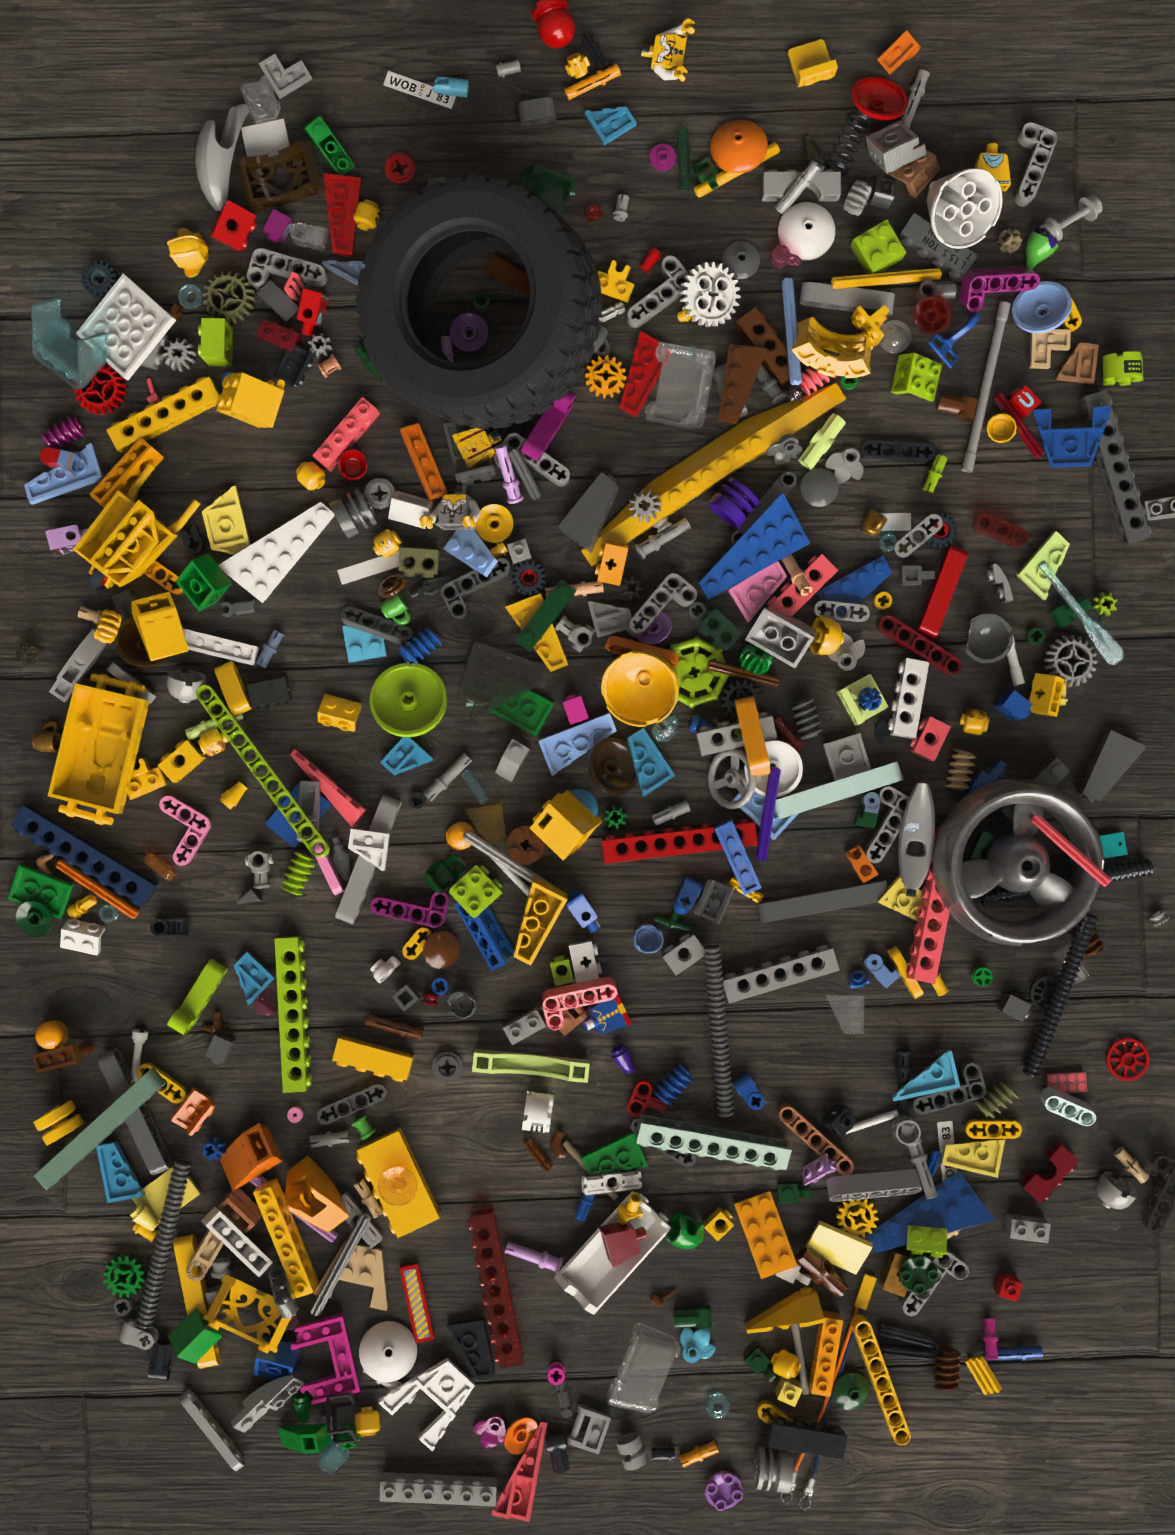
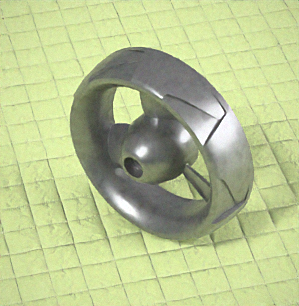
M1004 779L988 783L965 796L951 810L943 822L936 839L933 854V872L936 887L942 902L953 918L977 936L994 943L1012 946L1048 940L1072 929L1090 910L1100 883L1074 860L1069 882L1058 875L1050 873L1048 852L1045 846L1038 839L1034 838L1038 827L1031 822V819L1036 814L1043 817L1045 809L1062 824L1070 842L1103 870V847L1094 823L1082 812L1073 799L1056 787L1029 779ZM1015 804L1013 810L1014 833L1005 834L995 840L989 848L986 859L962 862L968 838L978 823L996 809ZM999 885L1016 893L1030 892L1035 902L1045 911L1024 920H1002L986 914L972 899L988 893L995 886Z

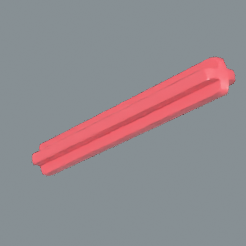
M1036 814L1031 819V822L1102 886L1105 887L1111 882V878L1042 816Z

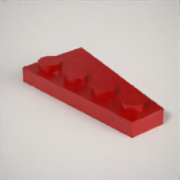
M323 173L333 253L353 256L357 225L353 216L360 201L362 179L359 177Z
M642 331L639 334L620 404L621 410L637 418L674 349Z

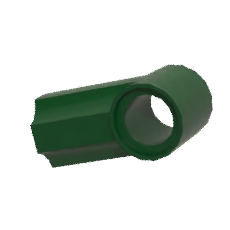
M1083 594L1067 604L1064 603L1051 610L1050 614L1058 628H1061L1074 621V618L1090 610L1091 603Z
M709 1305L673 1309L674 1327L695 1326L697 1329H709L712 1327L711 1306Z

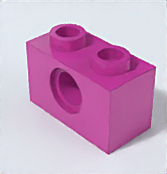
M576 694L565 697L566 701L563 702L570 725L589 719L581 696L577 697Z

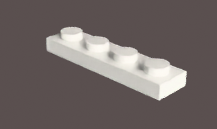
M183 629L189 650L255 666L259 647Z

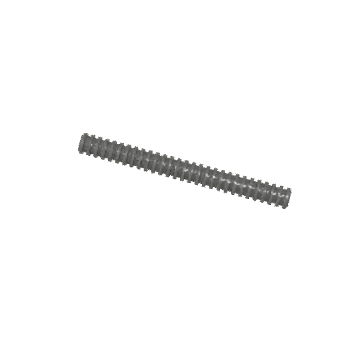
M707 945L703 949L706 951L704 953V957H706L704 961L707 963L705 965L707 969L705 973L708 975L706 977L708 981L706 985L709 987L707 989L709 993L707 997L710 999L708 1000V1004H710L708 1009L710 1010L709 1016H711L709 1018L711 1022L710 1028H712L710 1030L712 1034L711 1039L713 1040L711 1045H713L712 1051L714 1053H712V1056L714 1057L713 1063H715L713 1068L715 1069L714 1075H716L714 1077L716 1081L715 1092H717L715 1096L718 1098L716 1100L718 1104L716 1108L718 1116L730 1117L734 1114V1110H732L734 1105L731 1098L733 1096L731 1092V1075H729L731 1073L729 1069L731 1066L728 1063L730 1062L728 1057L730 1055L728 1052L729 1046H727L729 1042L726 1040L728 1038L726 1034L728 1030L725 1028L727 1027L725 1022L727 1018L724 1016L726 1015V1011H724L726 1006L724 1005L725 999H723L725 994L723 993L724 987H722L724 985L722 981L723 976L721 975L723 973V970H721L722 964L720 963L722 958H720L721 952H719L721 946Z
M185 1159L175 1160V1166L172 1168L171 1183L168 1185L169 1189L167 1190L165 1206L163 1207L164 1212L161 1214L160 1229L157 1231L158 1235L156 1236L154 1252L152 1253L150 1269L148 1270L149 1275L146 1278L145 1292L142 1294L143 1298L141 1299L139 1315L136 1321V1326L141 1329H151L155 1320L154 1316L156 1315L158 1299L160 1298L163 1286L162 1282L166 1274V1265L170 1257L171 1242L174 1240L175 1225L178 1223L177 1219L179 1218L181 1202L183 1201L182 1196L185 1194L186 1179L189 1177L188 1173L191 1167V1162Z

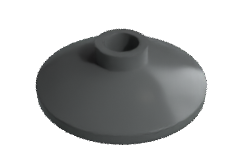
M746 241L731 243L722 255L723 268H729L727 274L734 273L732 278L739 280L753 276L760 264V256L757 249ZM743 255L745 260L740 261L738 256Z

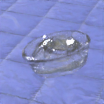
M891 320L880 328L884 336L879 343L884 350L890 353H899L909 346L911 332L905 323L899 320Z

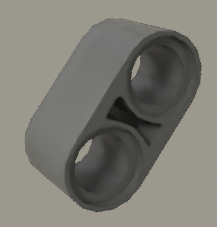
M544 97L526 100L517 105L521 126L546 124L556 120L553 98Z

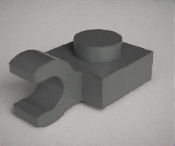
M921 565L901 566V586H921L922 580L935 579V571H922Z

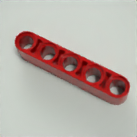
M952 545L948 546L916 632L933 639L937 637L967 559L968 551Z

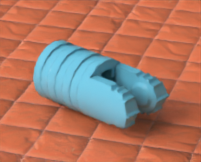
M436 77L432 89L434 93L468 97V79Z

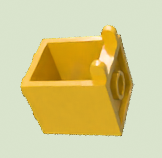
M244 373L228 374L222 383L224 388L222 394L217 399L218 407L216 411L258 428H273L284 394L285 382L277 380L274 386L272 380L263 382Z
M567 790L563 794L558 793L552 801L549 799L543 805V812H539L533 818L534 823L530 829L564 860L588 840V837L596 827L602 823V819L591 813Z

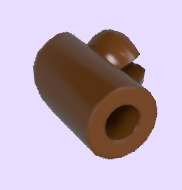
M556 1129L550 1146L554 1156L558 1159H563L567 1156V1150L561 1144L565 1132Z

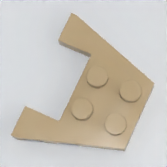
M346 1240L314 1291V1295L319 1294ZM358 1243L339 1280L374 1287L370 1307L387 1311L388 1301L383 1250L377 1247L370 1249L368 1245Z

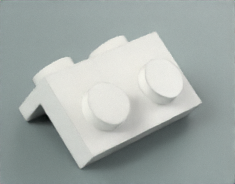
M69 918L61 928L60 947L98 956L101 951V936L105 931V926Z

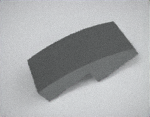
M271 280L256 293L284 322H287L299 310V307Z

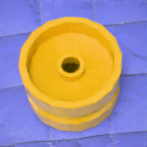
M72 1100L61 1106L57 1105L33 1122L38 1131H42L49 1126L51 1127L49 1131L42 1135L46 1146L85 1123L80 1114H76L69 1119L67 1118L69 1114L76 1110Z

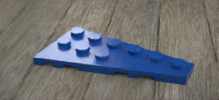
M783 492L699 581L708 600L810 544Z

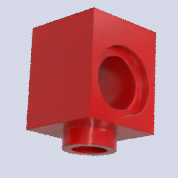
M999 1271L993 1290L999 1297L1017 1302L1023 1283L1018 1277Z

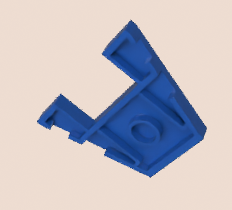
M1111 406L1093 407L1092 428L1051 429L1052 410H1033L1051 468L1092 466L1112 410Z

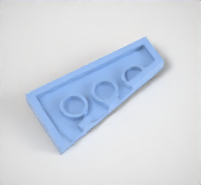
M89 443L82 451L75 452L81 458L76 477L68 475L62 468L57 467L47 473H42L26 483L24 487L29 503L33 505L101 481L104 476L94 445Z
M606 713L542 738L538 742L551 775L554 776L562 768L588 752L596 743L606 739L617 730L610 713Z

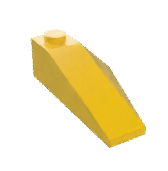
M815 1287L801 1288L800 1291L793 1293L746 1322L747 1334L771 1331L775 1326L783 1330L789 1329V1326L792 1324L807 1327L824 1323L825 1319Z

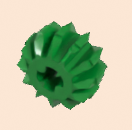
M753 644L746 645L739 656L741 667L746 668V671L752 672L753 675L755 673L758 675L766 673L773 659L769 653Z

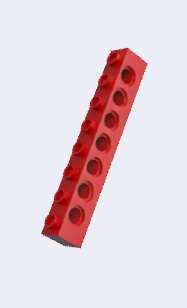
M750 819L738 820L739 824H734V826L741 831L740 840L743 846H757L755 822H750ZM712 823L701 824L698 829H693V826L681 827V831H674L673 828L662 829V833L657 834L652 830L644 831L641 836H636L635 833L624 834V838H617L616 835L605 836V840H601L604 864L724 849L720 841L715 842L712 839V834L715 832ZM696 833H700L703 836V841L700 844L693 842V836ZM679 835L684 838L683 845L675 846L674 838ZM657 838L665 840V846L661 849L655 847L654 843ZM639 840L646 842V848L643 851H638L635 847L636 842ZM621 842L627 845V851L624 853H619L616 850V846Z

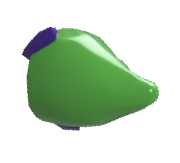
M1038 227L1032 229L1025 250L1026 267L1033 270L1038 263L1052 255L1059 246L1057 238H1053L1051 234L1049 236L1039 234Z

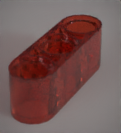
M988 513L980 514L972 522L974 531L1013 548H1019L1029 540V534L1025 529ZM979 519L986 521V528L980 526ZM998 526L1004 529L1003 535L998 534ZM1015 534L1021 536V543L1015 541Z

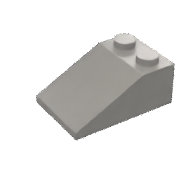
M764 607L745 640L791 667L796 668L815 638L817 630L801 620Z

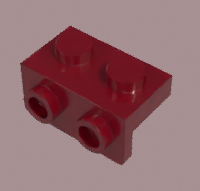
M263 319L256 334L257 338L288 351H293L295 345L300 346L303 340L299 331L288 327V329L282 327L279 322L274 320L268 321Z

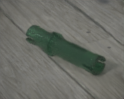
M681 128L676 130L679 189L689 190L692 188L689 129Z

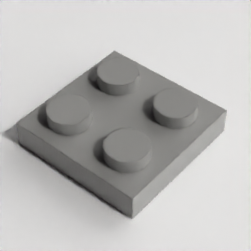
M860 733L823 744L834 781L872 770Z

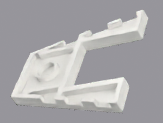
M446 1358L378 1399V1402L393 1415L419 1389L423 1390L444 1410L418 1435L419 1440L433 1451L439 1438H442L446 1427L454 1419L460 1405H463L475 1385L474 1381L449 1358Z

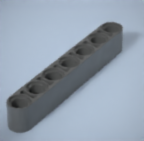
M879 880L757 903L760 923L876 903L887 891L888 883L887 880Z
M114 1048L98 1056L97 1060L115 1100H117L135 1084V1081L131 1083L133 1079L131 1070L119 1048ZM145 1102L125 1122L148 1171L152 1175H157L172 1168L173 1160Z

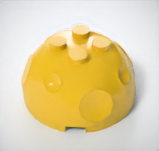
M647 649L632 650L618 656L607 667L602 679L601 692L608 710L618 720L628 725L645 727L661 722L672 712L677 703L680 682L675 668L660 654Z

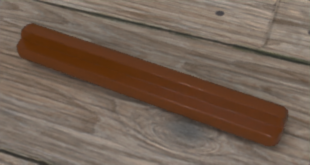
M712 659L707 662L706 668L711 671L772 687H778L780 678L765 673L761 675L755 673L753 675L752 672L746 671V668Z

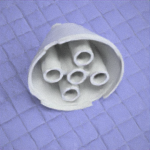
M978 168L965 169L942 177L930 184L927 205L935 236L946 246L956 249L970 247L986 237L985 233L991 226L994 227L1002 208L1001 187L989 172Z

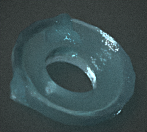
M187 284L182 287L178 297L180 304L184 308L191 310L203 305V295L198 286ZM194 292L196 299L194 302L189 303L187 297L190 293Z
M712 1394L706 1401L707 1414L714 1419L724 1418L730 1411L729 1399L723 1394ZM722 1403L724 1405L723 1410L715 1412L713 1410L714 1404Z

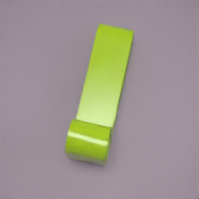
M211 958L181 1007L174 1012L167 1025L183 1035L187 1034L195 1025L228 968Z

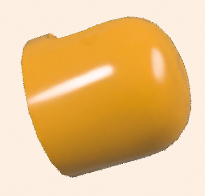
M457 822L448 829L446 839L451 848L463 850L471 846L470 843L463 839V835L467 830L475 834L470 824Z
M58 1020L44 1022L36 1030V1042L45 1049L62 1047L68 1039V1029L64 1023Z

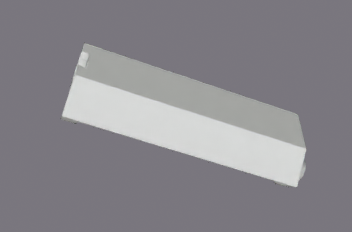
M641 1193L642 1200L639 1207L644 1215L640 1219H635L634 1217L629 1220L634 1230L644 1226L647 1233V1238L638 1241L640 1252L613 1268L607 1258L598 1228L554 1277L564 1291L574 1296L580 1305L593 1315L672 1229L667 1223L669 1219L662 1212L657 1213L648 1204L649 1200ZM630 1194L620 1205L628 1202ZM618 1207L601 1226L619 1222L617 1218Z

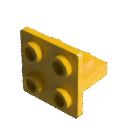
M859 305L851 316L852 324L856 329H860L863 333L865 332L875 347L884 336L879 328L888 319L886 316L890 310L884 305L873 315L869 316Z

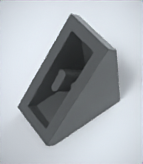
M878 175L870 205L888 210L894 198L896 180Z

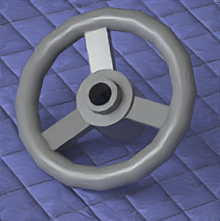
M736 748L722 751L715 755L709 766L707 776L709 790L713 798L721 806L728 809L741 808L751 799L757 782L756 775H751L747 755L744 751ZM726 756H731V769L725 773L723 779L716 781L715 775L720 761ZM739 758L746 765L749 783L746 780L744 769H739ZM725 786L737 788L742 797L737 801H728L719 794L718 789Z

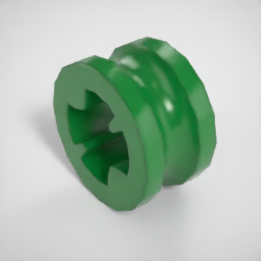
M845 376L841 377L840 382L844 389L851 390L856 387L858 377L853 379L852 382L854 384H846Z

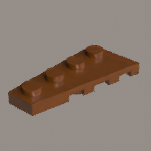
M729 344L718 422L738 423L768 349Z

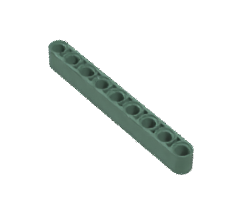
M154 1068L148 1071L34 1175L37 1181L46 1191L49 1190L163 1087L166 1081Z

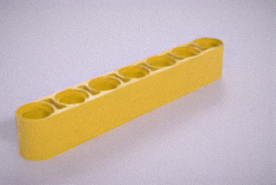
M192 1234L174 1238L173 1245L187 1316L195 1308L203 1315H207L210 1304L207 1303L205 1291L207 1290L205 1278L203 1277L199 1281H192L186 1275V1267L198 1248L196 1236ZM197 1265L191 1269L192 1276L200 1274V1266ZM218 1342L197 1361L200 1369L220 1364Z
M855 1315L851 1319V1327L889 1433L898 1445H906L911 1438L874 1331L865 1316ZM860 1324H865L864 1328L858 1329ZM871 1341L870 1346L864 1347L866 1342ZM878 1359L875 1364L871 1365L872 1360ZM880 1377H884L883 1381L877 1382ZM886 1395H890L889 1399L883 1400ZM892 1413H897L894 1417L890 1418ZM903 1430L902 1434L896 1435L898 1431Z

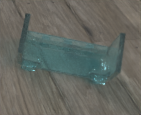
M58 297L31 305L32 350L36 359L74 389L78 390L86 387L106 363L107 334L102 332L80 339L77 343L70 337V324L60 316V299Z

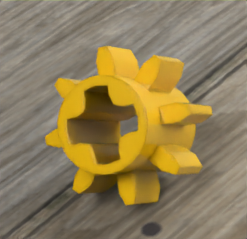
M574 53L567 58L568 65L565 68L568 75L581 78L588 73L587 67L590 63L587 56Z

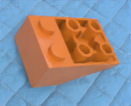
M260 1123L243 1132L226 1149L227 1152L222 1154V1159H220L232 1191H235L283 1161L270 1129Z

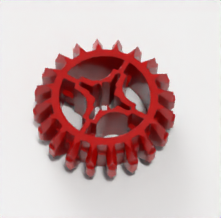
M95 363L94 368L91 365H87L88 371L81 369L83 375H76L80 381L74 382V385L78 388L73 390L78 395L76 400L81 402L80 406L86 408V411L89 413L93 411L95 415H99L100 412L102 415H106L107 410L113 413V407L120 409L118 402L124 403L121 396H127V393L123 391L127 388V385L123 383L125 378L120 376L111 366L108 367L106 363H102L101 366L99 363ZM107 375L112 379L101 381L98 376ZM99 384L103 387L101 393L98 392ZM114 390L112 396L109 397V393ZM100 397L103 402L93 403L89 399Z

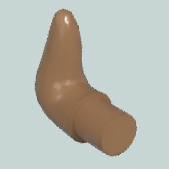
M49 853L38 857L36 860L38 869L52 874L46 862L52 859L54 855Z

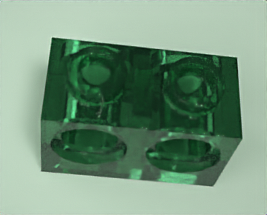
M713 606L696 622L699 626L698 631L705 637L708 635L712 639L711 644L718 650L723 649L727 651L742 635ZM713 618L715 621L714 626L709 628L707 623ZM723 632L728 634L725 641H721V634Z

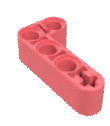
M603 977L545 990L542 994V1004L547 1026L552 1030L562 1028L564 1024L563 1010L614 999L617 995L614 979ZM586 991H593L590 995L585 994ZM567 995H574L571 999L566 998ZM548 999H555L553 1003L547 1002ZM553 1016H558V1017H559V1019H557V1020H552V1019H550V1018L553 1017Z

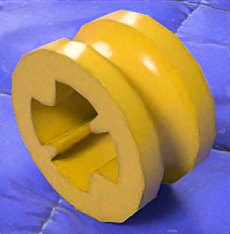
M887 592L878 593L874 598V605L877 609L884 610L892 604V597ZM885 596V600L887 599L888 603L881 606V602H878V599Z

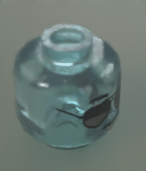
M673 715L667 716L661 722L651 724L652 730L650 732L657 741L668 742L679 732L677 726L679 722Z

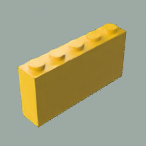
M401 1127L359 1146L356 1154L357 1160L360 1164H363L366 1170L364 1171L365 1177L368 1182L371 1181L374 1187L372 1188L373 1194L376 1199L380 1200L382 1204L380 1206L384 1216L388 1217L390 1221L389 1228L393 1234H396L397 1238L440 1219L441 1212Z

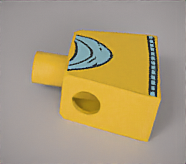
M987 144L986 153L979 154L974 168L989 172L998 181L1001 191L1006 192L1011 185L1007 154L998 153V144Z

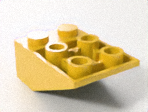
M170 592L132 601V615L150 661L189 651Z

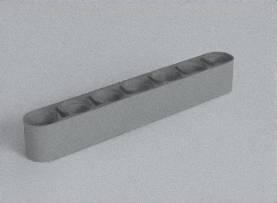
M383 795L369 831L390 834L402 801ZM360 855L335 915V918L350 924H354L377 868Z

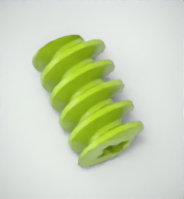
M294 852L298 858L291 859L295 865L287 867L291 873H284L288 880H281L285 885L281 888L295 895H302V891L299 888H305V884L302 881L309 880L305 874L312 873L308 867H315V864L311 861L315 859L303 853Z

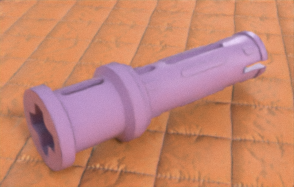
M501 444L496 446L495 450L504 478L502 485L508 495V504H515L522 501L524 497L520 493L519 480L515 478L507 445Z
M508 1241L505 1253L539 1264L538 1267L541 1269L553 1270L555 1274L560 1271L564 1258L549 1255L547 1251L540 1253Z

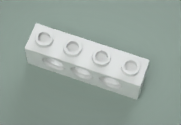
M906 658L903 662L899 663L898 673L900 674V679L896 681L894 690L897 692V696L891 706V711H894L893 719L890 718L888 723V730H891L890 735L910 739L916 738L929 662ZM908 675L914 676L915 683L913 685L907 682ZM905 693L911 696L912 700L910 703L904 701L903 696ZM902 712L907 713V722H903L900 719V714Z
M216 1207L201 1220L258 1277L273 1263Z

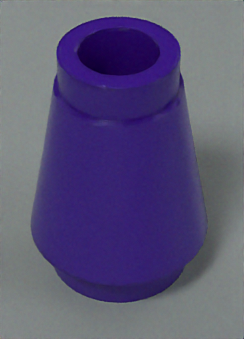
M621 1044L611 1050L612 1059L625 1074L635 1070L628 1047Z

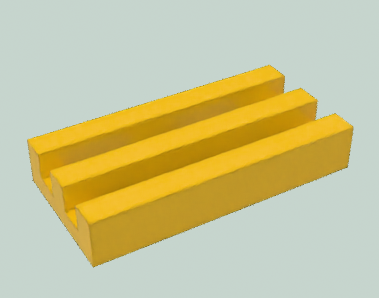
M983 1355L967 1358L965 1363L984 1395H987L989 1392L994 1394L995 1391L1000 1393L1002 1387Z

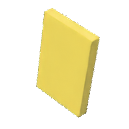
M172 1168L143 1188L145 1196L132 1199L136 1205L139 1203L146 1205L159 1224L161 1223V1214L164 1212L163 1207L165 1206L164 1202L167 1190L169 1189L168 1185L171 1183ZM190 1176L186 1179L187 1184L185 1185V1194L182 1196L181 1208L202 1193Z
M819 1221L804 1247H808L821 1260H828L837 1267L857 1274L873 1248V1243Z

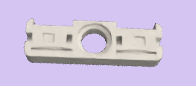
M638 1170L636 1172L623 1173L618 1171L603 1173L601 1176H582V1192L586 1195L640 1189L642 1187V1182L639 1179L641 1178V1172ZM615 1177L616 1184L613 1187H608V1179Z

